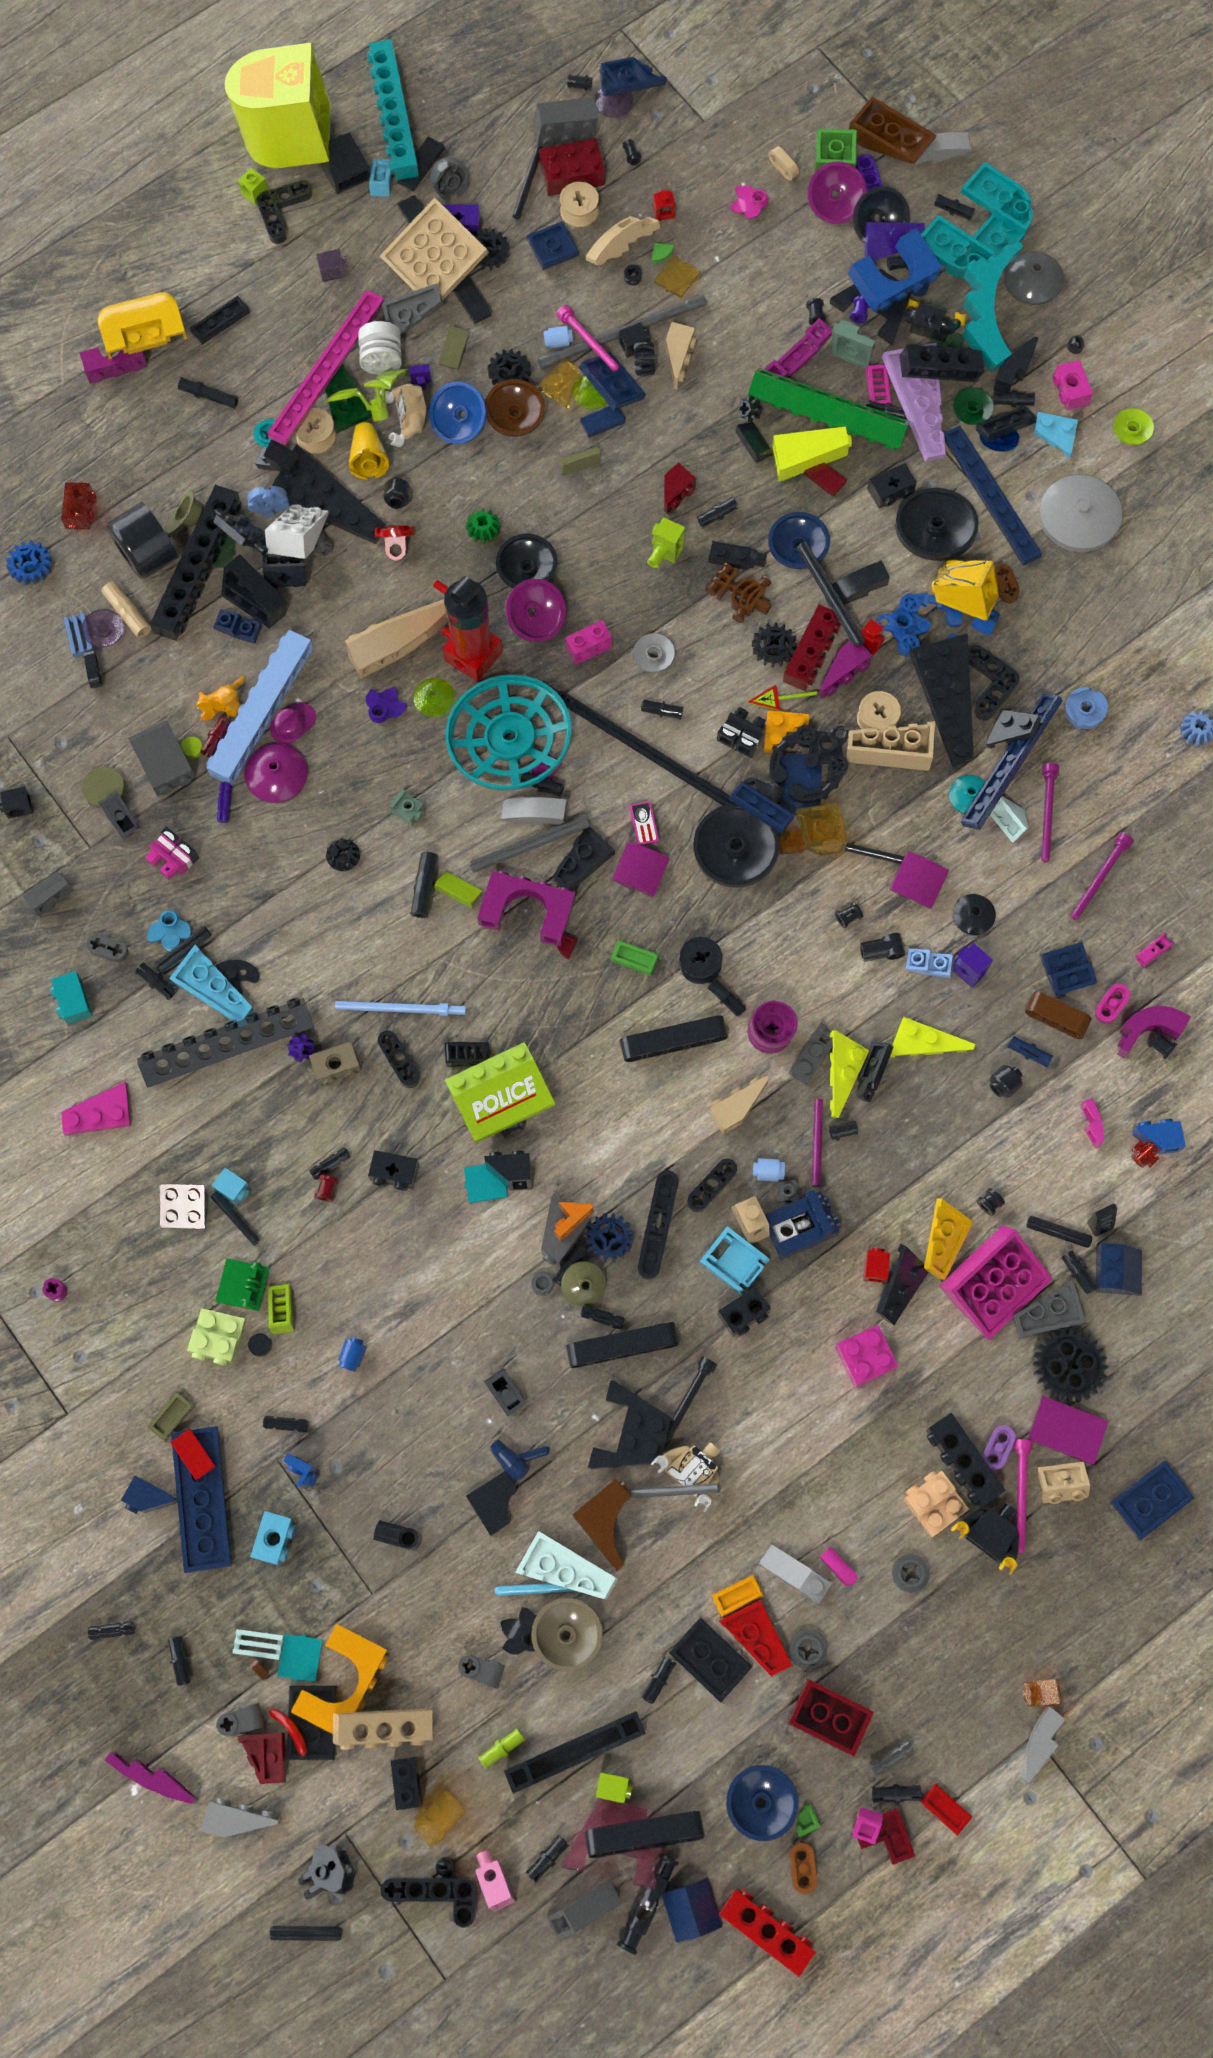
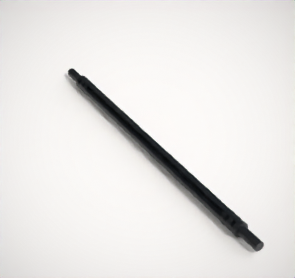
M543 681V683L558 693L569 710L723 806L735 804L729 800L730 795L563 690L559 691ZM778 832L779 839L785 842L789 834Z

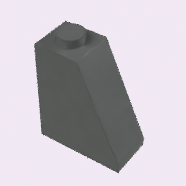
M554 1193L551 1197L541 1252L544 1255L542 1258L551 1265L556 1263L561 1266L563 1260L566 1259L589 1227L588 1224L591 1223V1218L587 1217L560 1242L554 1235L555 1225L562 1218L565 1217L567 1219L568 1216L559 1208V1202L566 1201Z
M608 1881L547 1916L557 1939L576 1933L622 1904L620 1893L616 1886L612 1885L611 1881Z

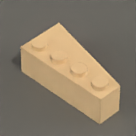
M935 721L927 722L926 725H917L916 723L909 724L908 727L896 728V726H888L887 729L881 730L871 728L849 731L845 758L848 763L929 771L933 759Z

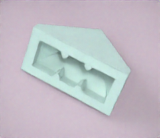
M1002 796L990 816L1013 843L1029 829L1025 809Z

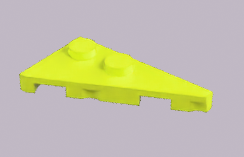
M903 1017L892 1044L894 1048L890 1058L901 1055H933L954 1051L960 1053L973 1050L975 1044Z
M833 1030L830 1033V1038H833V1052L830 1053L832 1064L830 1068V1086H833V1100H830V1110L832 1113L831 1117L839 1118L869 1050L840 1032Z

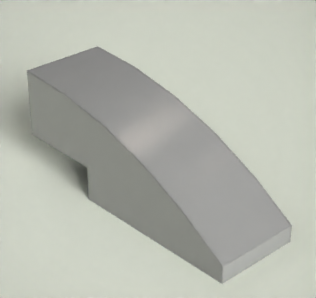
M964 132L937 133L935 140L913 166L932 160L935 164L971 152L969 134Z
M542 797L504 799L501 821L543 826V823L561 825L565 821L567 800Z
M1051 1707L1044 1709L1030 1734L1022 1765L1021 1780L1025 1783L1032 1781L1058 1747V1744L1051 1738L1066 1719Z

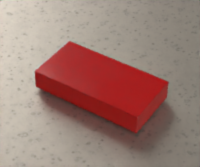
M188 1429L170 1442L196 1481L216 1468L191 1429Z
M936 1783L933 1784L920 1801L927 1810L956 1836L961 1833L972 1819V1816Z

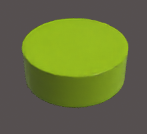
M188 737L182 742L181 749L185 757L196 759L201 756L200 749L203 745L198 738Z

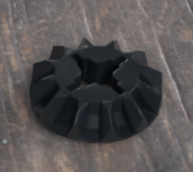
M340 838L337 841H332V844L327 847L326 859L333 869L348 871L358 864L360 850L357 844L350 839ZM338 849L342 850L343 852L348 851L346 853L348 860H346V858H343L342 856L338 858Z

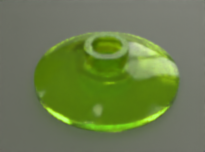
M584 374L577 378L573 384L572 393L575 401L580 406L588 409H597L607 404L595 388H590L593 385Z
M429 678L420 682L413 693V702L416 709L428 717H439L446 714L452 708L455 701L452 686L440 678ZM436 692L437 695H436V696H430V693Z

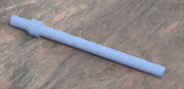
M335 1002V1010L439 1014V1016H448L449 1014L466 1015V1006H449V1003L423 1005Z

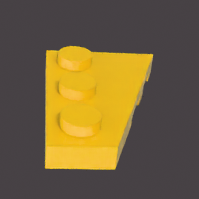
M939 1198L936 1200L924 1268L939 1280H945L973 1221L945 1200Z

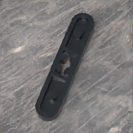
M670 1170L662 1171L658 1175L638 1262V1273L646 1280H652L658 1276L663 1259L678 1189V1177ZM659 1214H662L661 1224L665 1226L660 1227L658 1236H655V1226L652 1225V1222H657Z

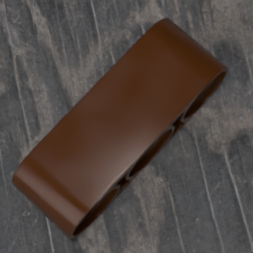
M1038 991L1033 993L1025 1009V1013L1031 1018L1076 1039H1083L1092 1021L1088 1014Z

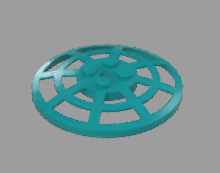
M500 675L476 684L458 699L447 720L445 730L446 745L453 764L471 782L491 790H518L542 781L561 764L571 742V719L562 698L547 684L523 675ZM507 685H524L535 688L540 692L534 701L522 697H509ZM494 687H499V699L487 703L479 710L469 704L480 693ZM547 696L560 709L564 718L563 722L552 725L548 714L540 707ZM510 704H519L529 708L522 715L511 712ZM498 706L502 707V714L497 715L492 720L484 716L491 709ZM464 710L472 716L467 727L466 739H453L455 723L461 711ZM535 713L540 715L546 727L534 730L530 720ZM479 722L486 727L484 738L473 739L474 729ZM566 730L564 747L558 759L555 760L547 756L553 744L554 733ZM508 733L515 734L512 740H506L504 737ZM547 736V742L542 753L533 748L535 738ZM486 746L491 755L483 762L477 756L474 747ZM454 748H467L472 760L479 767L471 774L467 772L459 762ZM529 755L536 759L528 766L518 769L517 760ZM498 759L509 761L510 771L498 770L491 766ZM541 763L550 766L548 770L538 777L520 783L519 775L533 770ZM485 772L497 776H511V785L490 784L478 778Z

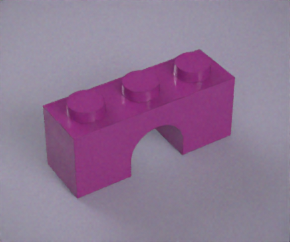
M99 347L79 352L89 383L101 382L107 378L119 377L122 374L139 371L147 367L143 351L124 354L123 350H120L110 360L101 355Z

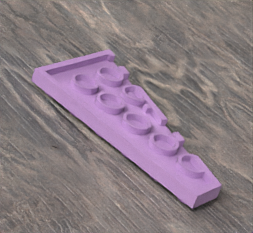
M936 343L927 344V345H921V346H930V345L936 346ZM903 349L884 352L881 357L907 420L910 421V427L924 461L942 459L946 452L944 432H942L941 426L943 417L940 414L941 394L939 380L902 377L899 355Z

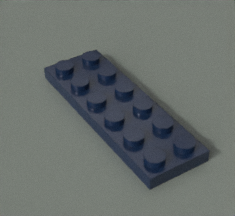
M217 1426L192 1430L216 1466V1468L198 1481L195 1480L172 1446L184 1573L232 1567L219 1430ZM185 1431L171 1433L172 1441Z

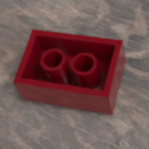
M597 138L539 149L540 167L548 196L561 194L568 184L574 182H585L593 187L605 185V169Z
M807 1679L787 1724L851 1757H855L874 1712Z

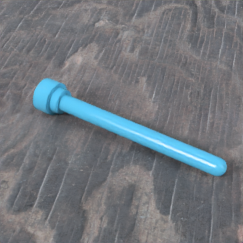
M551 1583L498 1586L494 1590L497 1596L577 1592Z

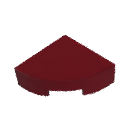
M564 934L562 945L557 946L558 951L561 952L560 954L567 960L570 959L578 939Z

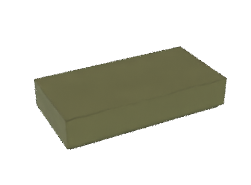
M594 447L561 458L560 470L562 475L564 476L600 464L601 453L599 448Z
M176 1391L147 1428L166 1442L170 1438L171 1433L179 1427L194 1409L195 1405Z

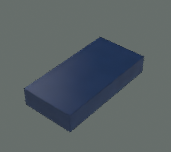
M609 406L580 418V423L586 435L590 438L625 424V418L620 409L614 411Z

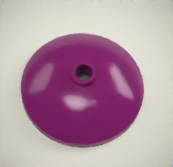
M840 161L827 163L820 167L810 179L807 190L810 208L824 222L830 224L848 222L853 219V211L857 201L866 192V184L863 176L854 166ZM833 191L838 192V198L832 197Z
M529 579L519 583L511 590L505 605V615L511 630L517 636L530 642H542L555 636L562 628L566 617V605L562 594L552 583L542 579ZM530 607L534 609L533 615L529 613Z
M271 743L258 748L248 758L244 769V778L249 791L258 799L268 803H282L294 798L304 788L308 777L307 764L302 754L294 747L283 743ZM272 765H277L276 769H270Z

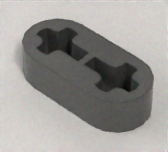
M97 934L92 935L87 940V948L94 956L118 963L123 962L128 956V949L124 943ZM100 941L101 945L105 947H97L95 950L93 944H97ZM120 947L122 953H118L116 956L113 953V951L110 950H118V948Z

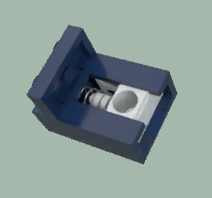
M815 1190L809 1191L803 1199L765 1215L769 1223V1236L780 1260L838 1236L839 1228H841L840 1222L836 1216H832L829 1210L831 1208L830 1201L826 1195H822L821 1191L817 1193ZM804 1216H807L808 1220H805L803 1218V1220H799V1222L797 1223L792 1222ZM809 1225L812 1227V1229L798 1234L799 1231L807 1229ZM788 1227L792 1230V1235L789 1237L783 1236L780 1229Z

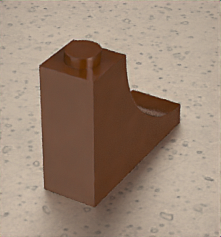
M614 1479L572 1515L615 1570L618 1571L624 1566V1563L620 1559L615 1547L614 1526L622 1507L630 1500L628 1493L631 1490L623 1480L618 1482Z

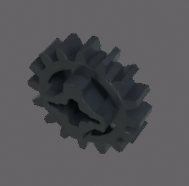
M484 228L483 233L477 230V236H473L489 253L475 267L481 265V270H484L485 267L492 270V266L495 265L497 268H500L499 263L505 264V258H509L510 249L507 237H502L501 231L496 234L495 229L488 232L487 228Z
M502 349L501 355L496 352L495 358H490L488 377L492 380V385L511 379L529 382V376H531L530 361H527L526 355L521 357V351L514 353L513 349H510L509 353H507L505 349Z
M777 622L774 623V627L767 623L766 629L759 627L758 633H754L752 653L758 654L757 661L764 660V666L769 662L772 668H774L775 663L782 667L783 661L790 662V657L793 656L797 648V643H795L796 635L791 636L792 629L786 631L785 624L780 628ZM762 640L764 641V642H763V644H764V647H763V648L761 647V641H762ZM786 642L788 643V649H787V650L785 649V647H786V646H785V643H786Z

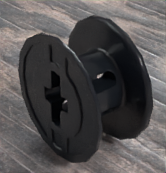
M708 937L690 939L680 950L679 968L681 974L686 980L694 984H706L713 981L721 971L723 957L721 948ZM697 958H700V960H704V963H702L701 961H697Z

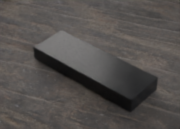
M427 137L415 153L419 176L400 179L397 183L414 192L445 150L444 144Z
M237 295L191 326L190 332L203 345L248 315L250 310Z
M1022 406L977 424L976 431L987 442L1035 424L1037 417L1026 406Z

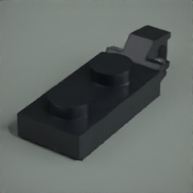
M712 541L708 562L717 565L728 563L733 568L749 570V568H754V566L765 568L767 555L759 553L753 548Z
M871 1043L868 1055L857 1079L859 1090L856 1096L864 1102H871L880 1084L894 1048L890 1043Z

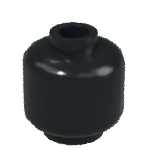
M401 478L388 480L384 486L383 499L385 503L393 509L407 506L411 490L409 483Z
M1003 1065L991 1075L989 1086L998 1097L1009 1098L1023 1086L1021 1079L1023 1075L1017 1067L1014 1066L1012 1068L1008 1065Z

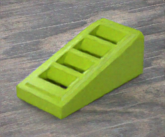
M290 1284L268 1287L269 1329L273 1335L294 1332ZM286 1294V1297L274 1298V1295ZM286 1303V1305H284V1306H276V1307H275V1305H274V1304ZM286 1312V1315L275 1316L276 1313Z

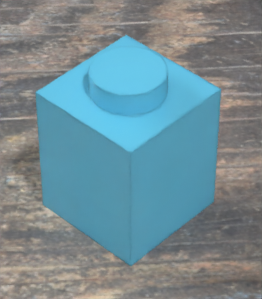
M224 1168L212 1184L215 1191L236 1205L239 1201H244L249 1194L248 1189L250 1186L247 1182L227 1168Z

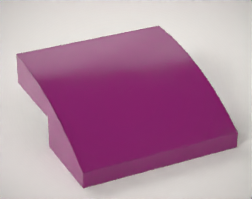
M627 842L611 880L628 889L634 888L653 897L670 858L644 846Z
M907 851L889 890L928 909H932L950 870Z

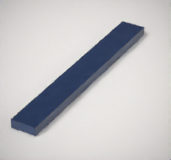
M959 425L944 432V441L1022 565H1027L1041 558V551L962 427Z
M1045 693L1041 695L1030 713L1039 715L1041 718L1034 737L1018 740L1009 745L960 821L963 827L981 830L1063 701L1061 696Z

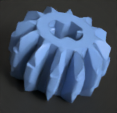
M1202 710L1198 714L1193 711L1189 716L1183 718L1180 730L1183 731L1181 738H1188L1186 744L1193 742L1194 747H1197L1200 743L1204 747L1213 740V720L1209 719L1210 714L1204 716Z

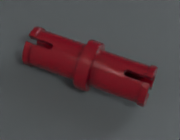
M219 716L214 728L208 732L205 744L200 749L201 754L204 756L208 753V758L213 756L219 741L222 738L224 739L223 736L231 723L228 718L224 722V716Z

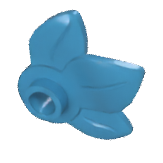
M173 910L163 912L159 917V921L153 923L148 931V941L150 943L161 941L168 952L180 944V938L187 939L191 936V929L188 923L182 921L179 914ZM168 919H174L172 924H167Z

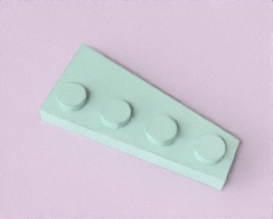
M539 1531L515 1572L607 1600L618 1578Z

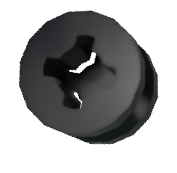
M988 1188L985 1191V1195L976 1200L978 1206L990 1216L996 1213L998 1207H1002L1005 1204L1001 1195L992 1188Z

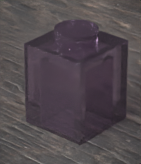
M340 249L316 254L323 282L346 277L344 269H347L348 266L345 256L341 257Z

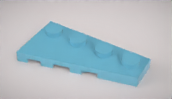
M196 945L193 946L169 978L171 982L231 1021H241L254 1010Z

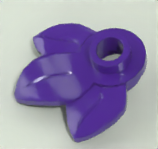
M394 687L380 694L373 689H370L367 693L366 704L370 708L368 714L374 723H383L388 718H397L405 712L407 704L397 702V692ZM377 712L383 713L381 716H376Z

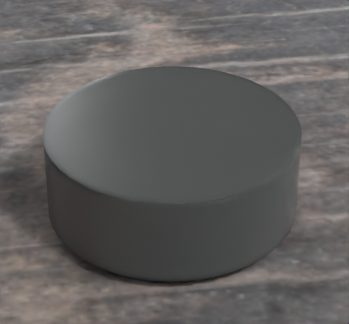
M539 1272L532 1278L531 1286L537 1295L545 1296L553 1290L554 1281L548 1273Z

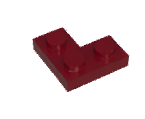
M898 1808L882 1813V1826L875 1844L884 1842L892 1865L915 1857ZM857 1839L860 1849L874 1845Z

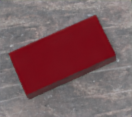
M824 462L804 470L803 473L833 497L847 482V479Z

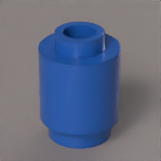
M351 1337L350 1341L345 1339L338 1358L340 1361L338 1366L356 1372L357 1367L361 1365L367 1347L363 1345L364 1341L355 1337Z

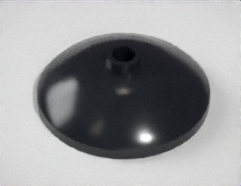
M880 186L866 191L857 201L853 211V227L857 237L864 244L866 222H876V214L879 215L877 222L910 223V209L906 199L900 192L891 187Z
M519 534L509 538L501 545L496 555L497 573L500 579L511 588L529 579H542L550 582L557 571L558 560L554 547L546 539L535 534Z

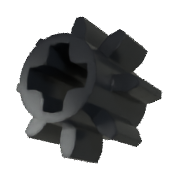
M754 396L740 399L741 402L737 407L740 414L739 418H745L746 422L760 419L759 415L763 410L760 404L761 400L755 399Z

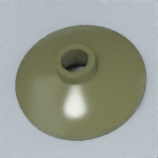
M582 1261L571 1265L564 1272L561 1288L565 1298L570 1303L580 1307L584 1305L590 1306L598 1302L603 1296L606 1288V1279L604 1273L597 1265ZM584 1281L589 1283L587 1289H582L581 1287Z

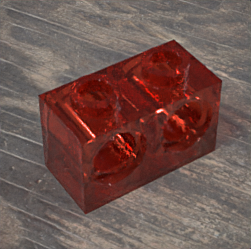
M65 482L61 520L65 529L90 530L91 522L94 521V510L92 507L96 503V492L92 490L90 483Z

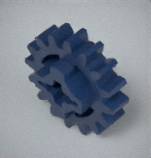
M603 1213V1219L600 1220L596 1216V1224H588L591 1231H586L585 1235L590 1238L585 1240L586 1245H592L589 1248V1252L595 1251L596 1259L603 1256L604 1262H607L608 1257H611L612 1261L616 1262V1256L623 1259V1251L630 1252V1248L627 1245H631L634 1242L633 1239L629 1238L633 1235V1230H627L630 1227V1223L623 1224V1216L615 1219V1213H612L611 1218H608L606 1213ZM607 1224V1227H605L604 1229H598L602 1225ZM616 1225L622 1229L624 1235L618 1233ZM610 1229H612L613 1238L609 1242V1246H607L606 1237L610 1233ZM595 1240L601 1242L603 1250L596 1245ZM615 1246H621L619 1249L611 1251Z

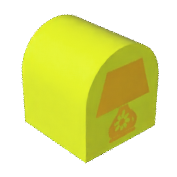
M305 43L262 49L249 53L239 59L226 75L225 90L251 158L258 164L270 168H285L329 162L331 104L312 44Z

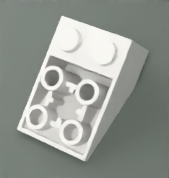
M291 505L265 529L268 553L305 559L315 548L327 519L328 511L321 510L318 507L305 508L301 505Z

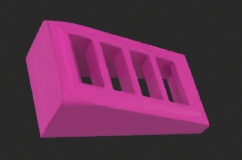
M885 364L867 366L865 372L869 400L885 405L889 403L891 405L889 377ZM873 375H882V377L873 378ZM873 382H883V384L873 385ZM874 389H884V392L874 393ZM885 396V400H875V397Z

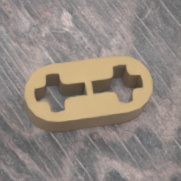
M777 146L768 153L771 163L787 180L790 181L799 175L798 166L781 147Z

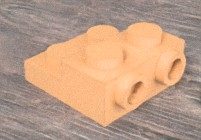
M935 1470L924 1477L926 1483L918 1487L915 1484L905 1492L908 1496L903 1499L931 1538L969 1510L943 1471L937 1474Z

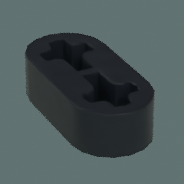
M95 650L84 651V661L90 688L102 687Z

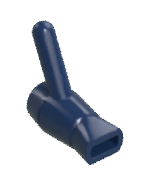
M499 1439L490 1446V1452L506 1473L516 1481L523 1479L530 1469L526 1463L527 1461L546 1456L550 1452L547 1446L516 1454Z

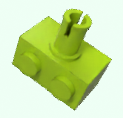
M663 517L660 523H656L653 527V539L651 542L653 553L647 560L648 565L656 569L659 568L663 558L675 564L684 548L685 527Z

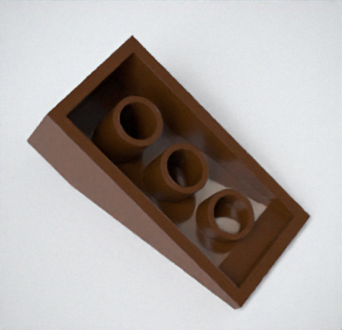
M874 97L869 99L849 125V130H856V144L865 149L911 164L917 162L937 136Z

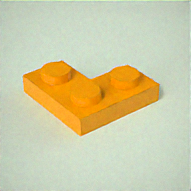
M767 710L763 752L773 753L772 748L774 746L777 747L783 741L782 738L796 731L802 725H808L809 714Z

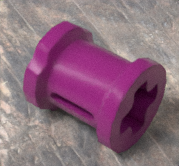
M47 1279L42 1288L43 1294L54 1302H60L67 1296V1287L58 1279ZM54 1286H57V1288H56L57 1293H56V1294H53V1291H54V1290H53V1287H54Z

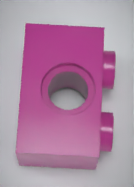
M1077 360L1057 365L1052 380L1054 386L1058 387L1059 399L1062 404L1064 403L1066 411L1089 405L1093 392L1081 361Z

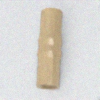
M115 581L107 583L101 592L137 638H143L151 631V626L138 611L137 607Z

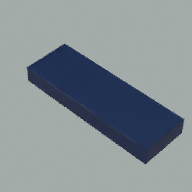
M743 781L740 782L729 797L730 801L783 834L795 817V815Z

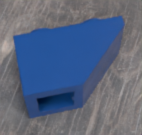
M1171 1118L1159 1121L1160 1123L1151 1124V1121L1140 1122L1132 1131V1135L1158 1154L1181 1152L1186 1146L1181 1121H1173Z

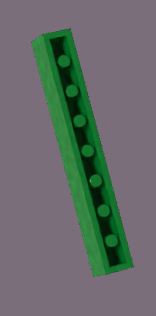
M761 368L755 371L748 392L749 396H754L755 399L761 400V403L766 401L771 403V406L774 408L790 410V413L793 415L808 416L809 420L820 423V421L825 422L830 428L846 427L848 434L864 436L867 441L872 443L881 442L885 444L886 448L892 450L900 449L903 445L910 425V421Z

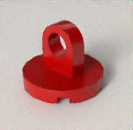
M389 525L382 530L380 526L376 527L375 536L385 537L386 555L395 561L405 557L407 553L406 536L416 535L415 527L413 525L411 527L407 525ZM393 544H398L401 547L402 552L400 555L397 556L391 552Z

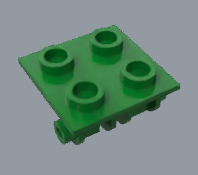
M226 1258L215 1302L259 1311L270 1267L262 1266L261 1263L257 1262L252 1264Z

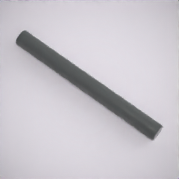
M717 1483L639 1488L631 1490V1497L647 1498L720 1493L721 1487Z

